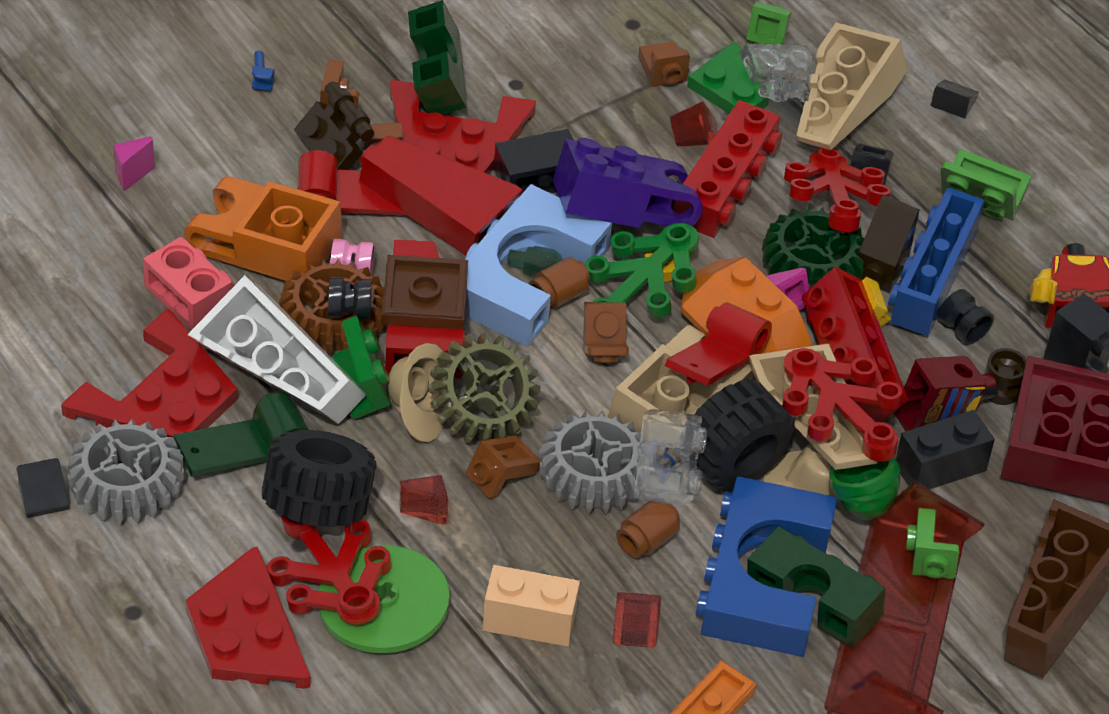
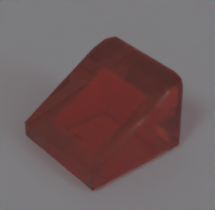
M703 101L670 116L675 143L678 147L709 145L718 132L716 120Z
M442 475L400 481V513L438 524H447L448 496Z
M617 592L613 643L616 645L655 647L658 636L661 596Z

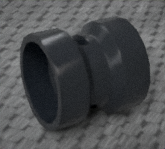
M330 277L328 318H342L344 315L353 313L358 319L370 320L372 279H358L355 284H351V282H346L343 278Z
M960 289L946 298L940 306L937 316L947 327H954L957 337L965 344L970 345L986 335L993 325L994 316L985 307H978L975 304V297L967 290Z

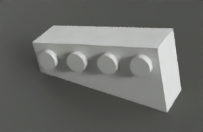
M246 275L237 282L188 334V336L206 349L281 392L289 394L295 400L337 424L366 396L364 390L261 287Z

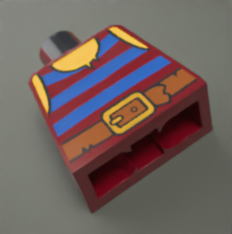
M966 356L915 359L904 386L909 400L898 408L894 415L904 430L909 431L967 411H977L981 400L992 398L996 395V381L989 373L981 375L971 359Z

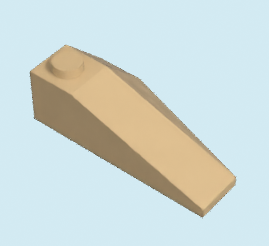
M836 22L818 47L816 55L817 65L815 73L811 75V89L808 101L804 103L796 135L797 140L832 150L886 101L908 71L901 39Z
M829 344L803 347L817 351L825 360L836 362ZM795 349L749 355V363L756 381L761 383L782 405L783 394L786 390L790 389L792 383L784 371V358ZM830 377L834 382L846 384L844 378ZM813 385L808 386L809 400L807 412L800 416H792L795 421L794 426L835 470L877 464V461L869 459L862 451L864 435L835 407L832 416L834 420L832 437L826 441H816L809 437L807 433L808 420L816 412L820 392Z

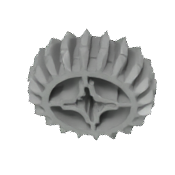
M585 410L579 419L569 414L565 423L556 421L552 431L546 433L542 448L539 450V459L541 460L539 473L541 479L545 480L547 492H555L557 503L569 500L571 510L579 505L584 506L588 515L593 508H600L606 515L612 505L622 511L626 501L635 503L639 497V492H644L648 486L649 476L652 473V452L650 445L646 444L644 432H635L636 429L633 422L622 424L619 414L612 419L606 418L603 410L598 416H590Z
M131 418L128 424L120 425L114 419L111 427L106 428L98 424L95 430L96 434L84 432L82 443H74L72 456H69L67 464L69 473L68 483L74 493L77 504H84L88 515L98 512L102 521H105L110 516H115L119 525L124 518L132 517L138 524L141 515L147 514L154 518L157 508L168 510L171 499L178 498L180 485H182L184 480L183 455L178 449L174 437H167L163 427L153 430L149 420L143 425L138 426L133 418Z

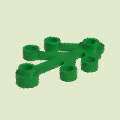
M685 223L671 224L664 228L659 235L634 238L630 232L620 231L615 233L610 240L612 253L616 257L627 258L636 252H655L650 257L608 262L603 256H592L585 263L589 271L590 281L595 283L603 282L608 278L630 275L609 297L597 298L592 302L626 303L648 282L649 294L646 297L648 313L654 317H664L671 311L670 295L665 291L662 267L670 259H674L675 269L672 271L673 287L679 292L693 290L697 285L695 269L690 266L689 257L694 254L698 246V232L693 226ZM688 277L686 280H680V278ZM657 302H663L661 305H654Z

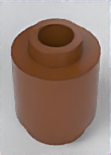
M567 257L537 272L534 279L529 282V285L550 294V308L555 309L586 293L590 275L587 267L581 261Z
M652 498L622 521L621 528L616 532L617 541L621 548L632 558L649 556L679 532V513L670 502Z

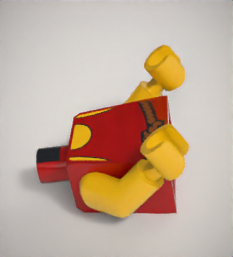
M1078 243L1066 245L1062 250V254L1052 257L1050 268L1041 270L1029 288L1030 301L1045 302V328H1052L1056 311L1084 293L1109 313V258L1104 255H1086L1084 246Z

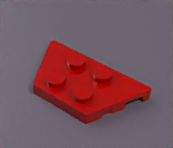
M258 546L249 549L185 600L186 612L212 679L226 681L243 679L250 683L269 685L270 679L296 681V688L305 689L311 687L310 674Z

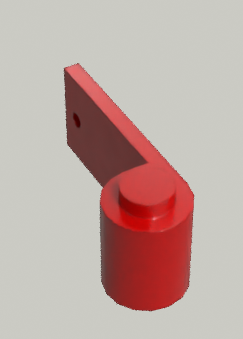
M313 150L300 156L298 161V190L340 201L341 213L408 216L401 209L359 181L361 171L337 170L338 162L333 154L327 151Z
M725 302L720 307L716 306L711 310L706 321V328L709 329L707 337L667 358L665 367L687 376L686 382L689 384L698 381L709 386L749 363V355L761 354L770 339L772 323L729 302Z

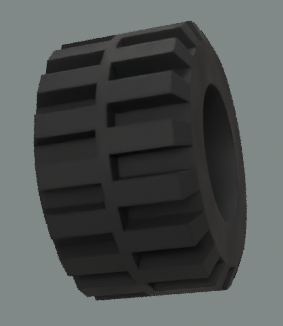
M752 379L749 381L741 380L716 392L696 410V413L690 418L686 429L682 433L680 448L683 451V455L715 490L719 492H732L737 476L758 480L780 460L792 441L791 438L795 433V421L761 383Z
M296 430L280 434V437H275L269 447L262 486V498L266 500L265 504L269 508L276 510L277 514L295 522L324 527L350 525L352 522H358L363 519V515H366L368 511L376 470L375 456L365 446L355 442L353 439L331 432Z

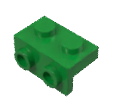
M354 316L342 321L349 348L335 353L333 359L366 394L349 413L352 419H357L391 404L385 387V383L390 382L388 373L382 360H377L376 352L380 351L377 338L372 328L365 330L358 317Z

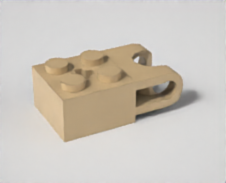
M691 325L683 328L666 345L662 344L615 388L607 417L612 419L619 414L622 424L633 422L636 429L635 432H644L646 444L650 445V449L652 443L659 442L662 446V452L670 455L675 463L684 456L680 448L681 436L696 410L724 387L730 384L733 385L741 380L749 381L754 376L750 363H747L706 386L698 381L689 384L686 382L687 376L665 367L667 358L699 342L705 336L704 333Z

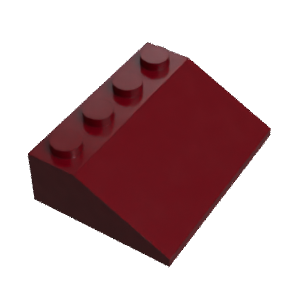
M1027 356L1000 478L1109 503V374Z

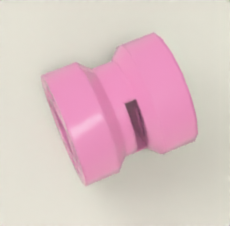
M345 239L333 240L330 264H335L339 258L342 265H348L354 261V253H356L355 264L357 270L368 267L372 276L375 253L374 242L362 241L355 245L350 244Z

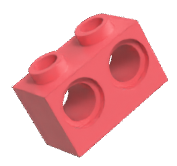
M182 236L143 258L144 286L191 330L233 288V283L228 274L213 266L201 249L190 245Z

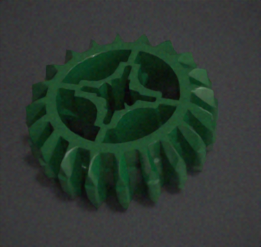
M806 206L802 213L792 208L788 216L779 214L776 222L770 223V227L767 229L766 238L763 239L762 244L763 267L767 269L768 275L805 268L809 288L814 286L834 267L862 279L864 261L858 256L864 241L861 228L859 227L854 232H841L831 228L828 225L829 214L825 213L823 207L819 211H812Z

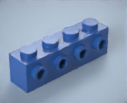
M947 187L939 206H932L926 222L927 231H920L913 250L915 255L914 257L908 256L901 274V279L903 280L901 284L895 283L891 291L888 305L894 307L891 318L892 324L929 336L936 321L938 310L945 301L977 233L984 199Z

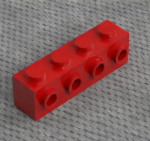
M740 100L737 102L683 182V185L689 186L696 191L702 202V214L693 225L697 232L715 238L723 225L729 226L736 211V204L738 201L744 202L746 200L753 178H760L767 163V156L769 153L775 154L782 140V133L778 132L780 115ZM675 200L673 212L682 214L691 207V203Z
M834 267L802 295L808 312L806 314L807 319L813 326L819 341L817 345L829 344L836 362L852 364L853 360L859 357H867L875 361L877 369L874 382L868 385H860L852 379L844 378L845 383L876 389L883 382L897 383L902 388L901 404L898 407L900 408L909 399L861 279ZM855 402L876 423L883 422L898 409L886 410L878 405Z

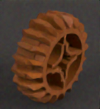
M339 258L335 264H327L322 259L317 267L309 264L307 272L294 271L291 280L285 281L283 292L279 298V306L323 350H326L329 356H331L333 351H342L349 348L342 321L354 317L353 313H349V315H344L342 318H328L330 277L343 278L346 282H351V284H355L358 279H372L370 320H359L365 330L372 328L376 337L377 334L383 333L385 324H381L384 287H382L379 276H371L368 267L357 270L355 261L348 265H342ZM306 305L312 308L310 312L305 308Z

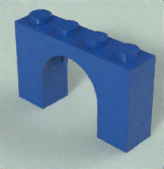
M737 476L733 493L725 491L720 516L727 517L725 525L717 523L712 549L719 550L717 558L709 556L704 582L711 583L709 592L701 590L695 616L703 617L701 635L804 657L816 597L761 584L746 573L739 560L749 551L758 548L778 526L793 535L796 534L803 537L810 545L826 553L837 497Z

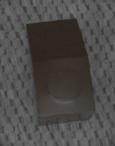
M882 196L858 254L864 261L861 280L868 277L878 282L880 290L890 294L902 274L908 256H910L920 209L888 196Z

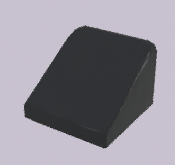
M944 79L934 88L931 106L966 118L979 92Z
M859 143L853 151L850 166L859 170L865 167H875L883 170L885 173L883 185H885L894 153L890 150Z
M58 458L17 466L18 485L27 518L70 509Z

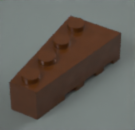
M1053 499L1048 519L1039 537V544L1035 555L1032 556L1026 580L1022 584L1007 626L1004 660L1042 678L1045 677L1109 591V523Z

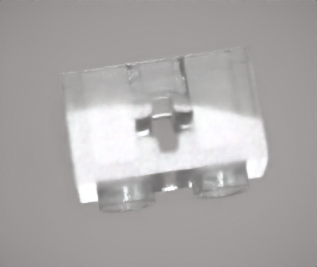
M651 409L643 413L634 499L685 506L693 500V495H699L702 484V470L696 469L698 453L704 452L707 439V429L701 427V415ZM674 448V456L679 457L681 460L673 467H671V459L664 457V454Z

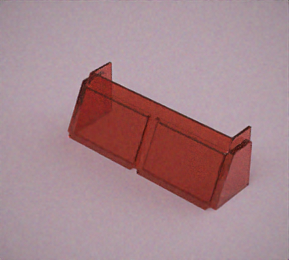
M918 482L912 483L897 495L888 510L870 523L858 572L873 577L880 585L885 587L884 615L854 648L840 641L824 705L827 714L944 713V710L928 701L956 577L949 579L912 575L914 551L906 550L908 524L917 525L919 508L935 509L934 542L956 544L959 546L958 571L964 542L981 530L985 523Z

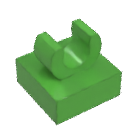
M756 1L752 9L746 40L781 49L785 43L792 11Z

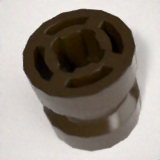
M1001 348L990 354L985 374H991L997 385L996 395L988 398L990 402L998 405H1009L1017 401L1027 360L1019 351Z

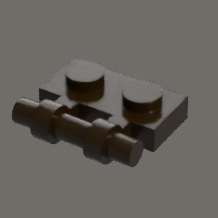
M333 81L328 83L324 89L329 97V105L327 106L316 101L294 130L309 151H327L337 158V170H349L363 154L356 142L359 139L369 141L373 138L375 132L370 126V118L363 110L357 109L353 104L354 98L346 88H341L337 82ZM343 116L345 118V127L339 122Z

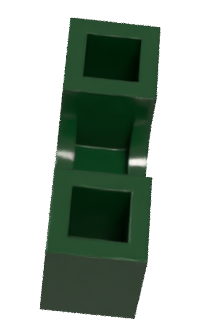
M441 0L408 11L410 38L420 57L419 61L412 63L414 90L428 113L445 115L467 108L460 33L444 1Z
M779 526L747 558V574L761 584L796 593L811 591L822 595L818 604V627L853 648L884 615L885 587L880 585L877 580L857 572L845 565L838 557L824 553L810 545L803 537L796 534L793 535Z

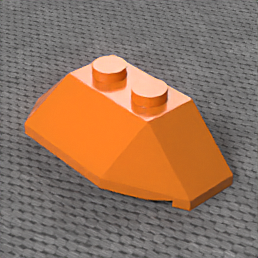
M746 257L716 260L695 271L696 287L689 292H683L681 313L704 333L706 337L709 330L706 328V321L711 310L716 306L720 307L723 303L729 302L772 323L771 336L762 353L813 346L798 307Z

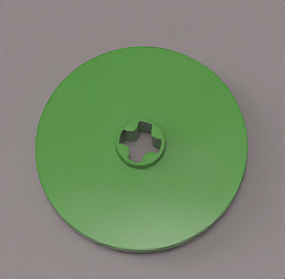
M381 545L388 549L392 567L388 573L380 576L374 590L379 595L380 600H382L378 615L367 623L353 625L342 621L337 611L318 608V611L326 629L341 643L369 653H394L423 643L441 627L449 609V587L441 569L428 557L408 548ZM372 547L359 550L349 575L354 583L359 581L365 568L364 554ZM382 559L375 560L373 563L381 562ZM320 583L318 591L338 593L333 585Z

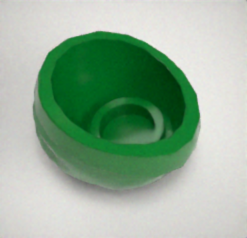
M894 457L888 461H877V464L838 470L831 467L829 470L830 486L847 511L859 519L873 520L883 515L895 500L900 486L899 473L901 469Z

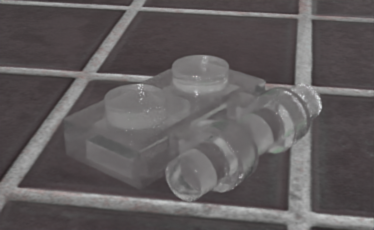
M745 44L740 51V56L751 82L761 83L758 89L761 98H771L774 102H786L789 98H798L801 102L808 101L811 89L810 79L816 69V63L808 45Z

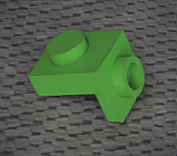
M919 508L917 525L908 524L906 550L914 551L912 575L954 579L957 571L959 546L956 544L934 542L936 510Z

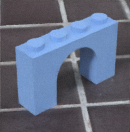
M531 184L508 207L507 212L500 220L495 219L491 223L487 235L479 244L474 243L470 247L465 259L468 260L464 316L528 347L549 322L551 295L511 276L501 265L515 255L528 252L545 253L560 260L572 257L585 265L590 257L604 256L609 250L612 222L567 214L559 197Z

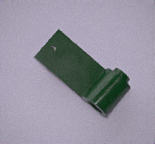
M273 392L260 399L254 409L252 420L174 434L173 437L183 455V462L192 477L267 462L269 447L275 437H280V434L309 429L291 396L284 392Z

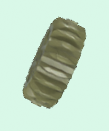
M487 332L481 333L477 343L470 334L462 339V345L453 341L448 346L449 353L441 352L437 357L440 366H434L430 371V376L437 381L429 384L428 392L440 395L431 401V408H443L444 411L438 417L439 423H445L450 419L454 423L450 428V434L455 435L460 429L465 430V442L470 443L476 434L479 435L480 442L490 440L491 435L494 439L506 437L507 433L516 436L521 431L520 424L528 425L532 420L528 411H535L538 408L539 402L532 396L539 394L541 386L530 382L537 377L538 370H526L525 366L531 359L530 355H523L519 359L515 355L519 348L518 343H513L508 349L504 348L503 335L497 336L493 344L490 343ZM474 360L489 361L501 368L489 370L479 361L474 362ZM457 367L463 373L461 379L466 385V392L459 399L456 397L453 386L454 373ZM509 379L512 381L515 392L512 410L506 405L508 399L503 393V385ZM494 381H497L490 392H479L474 397H471L478 389V386L483 387L486 384L489 386ZM480 408L489 416L494 415L495 418H482L467 410Z

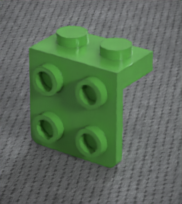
M959 149L953 163L944 161L940 169L942 194L949 187L984 199L982 212L997 220L1007 218L1014 221L1031 183V175L963 149Z

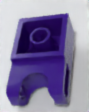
M579 138L578 141L565 139L552 180L565 213L636 228L641 227L642 221L666 226L675 223H685L693 226L702 214L703 207L698 194L693 188L683 185L688 174L681 164L641 155L634 149L626 146H616L614 149L601 146L598 142L588 138ZM675 175L678 177V181L675 182L668 177ZM675 200L688 201L691 203V207L686 212L677 214L671 209V203H674Z

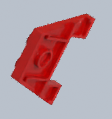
M391 80L390 98L393 102L395 123L402 122V141L489 175L494 170L495 143L517 139L522 133V126L527 120L531 121L535 115L536 100L502 96L496 123L481 121L476 118L466 119L445 116L440 113L420 112L422 102L414 90V83Z
M166 309L143 329L144 341L169 356L121 401H117L88 382H85L61 404L62 415L66 418L77 420L78 416L95 420L96 426L100 424L106 428L112 426L114 419L120 425L128 424L131 418H133L138 426L143 425L149 420L153 430L163 427L167 437H173L174 434L208 428L238 400V388L204 348L188 336L190 332L174 313Z

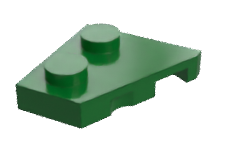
M735 42L731 43L688 76V88L728 114L731 113L739 100L761 109L768 106V91L740 46Z

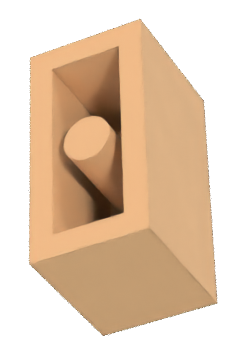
M493 565L484 600L482 631L569 647L577 613L580 581Z

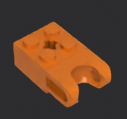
M226 176L213 189L214 204L219 215L197 214L184 229L185 240L193 247L201 249L206 257L288 281L293 277L294 271L307 272L309 264L317 267L322 259L326 262L332 251L333 240L342 238L340 201L268 181L263 186Z

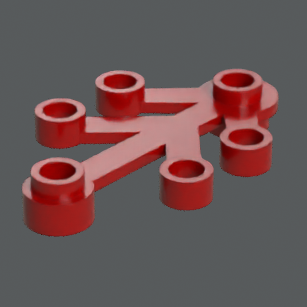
M821 148L818 152L810 155L809 163L788 162L785 167L784 179L791 183L789 196L792 199L809 201L814 195L829 189L834 205L830 208L828 225L837 231L854 232L860 226L862 212L859 209V204L849 199L847 192L866 200L867 203L873 206H878L883 195L888 197L891 195V189L883 185L885 176L883 170L875 167H865L859 170L848 165L847 160L835 149ZM812 176L817 177V179L812 181L807 180V178Z
M809 348L795 349L785 356L784 371L792 383L790 389L786 390L783 394V408L792 416L803 415L808 409V386L813 385L820 392L816 412L808 420L807 433L810 438L816 441H826L832 437L834 428L832 416L835 407L864 435L862 451L866 457L874 461L883 462L895 456L898 436L893 427L884 422L876 423L855 402L878 405L886 410L896 409L901 404V386L894 382H883L876 389L837 383L830 378L852 379L860 385L871 384L876 377L877 365L875 361L867 357L856 358L852 364L828 361L820 353Z
M281 516L284 531L292 538L302 540L318 565L291 561V559L285 556L275 557L267 564V571L272 583L276 586H285L295 579L333 585L338 592L314 591L305 584L294 585L286 592L289 610L295 614H305L312 608L337 611L342 621L353 625L364 624L374 619L381 608L379 595L374 590L380 576L388 573L392 567L388 549L382 546L368 549L364 554L365 568L359 581L354 583L349 576L360 548L366 547L372 540L369 523L361 519L358 522H352V524L345 526V538L336 558L316 530L317 526L295 522ZM357 532H363L360 535H353ZM382 559L381 562L373 563L375 560ZM282 569H285V570H286V571L281 572V573H276L277 571L282 570ZM305 597L301 601H295L297 598Z

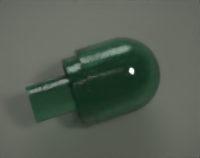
M528 246L526 252L510 249L507 265L522 267L524 274L534 278L537 272L563 259L560 253L552 248Z

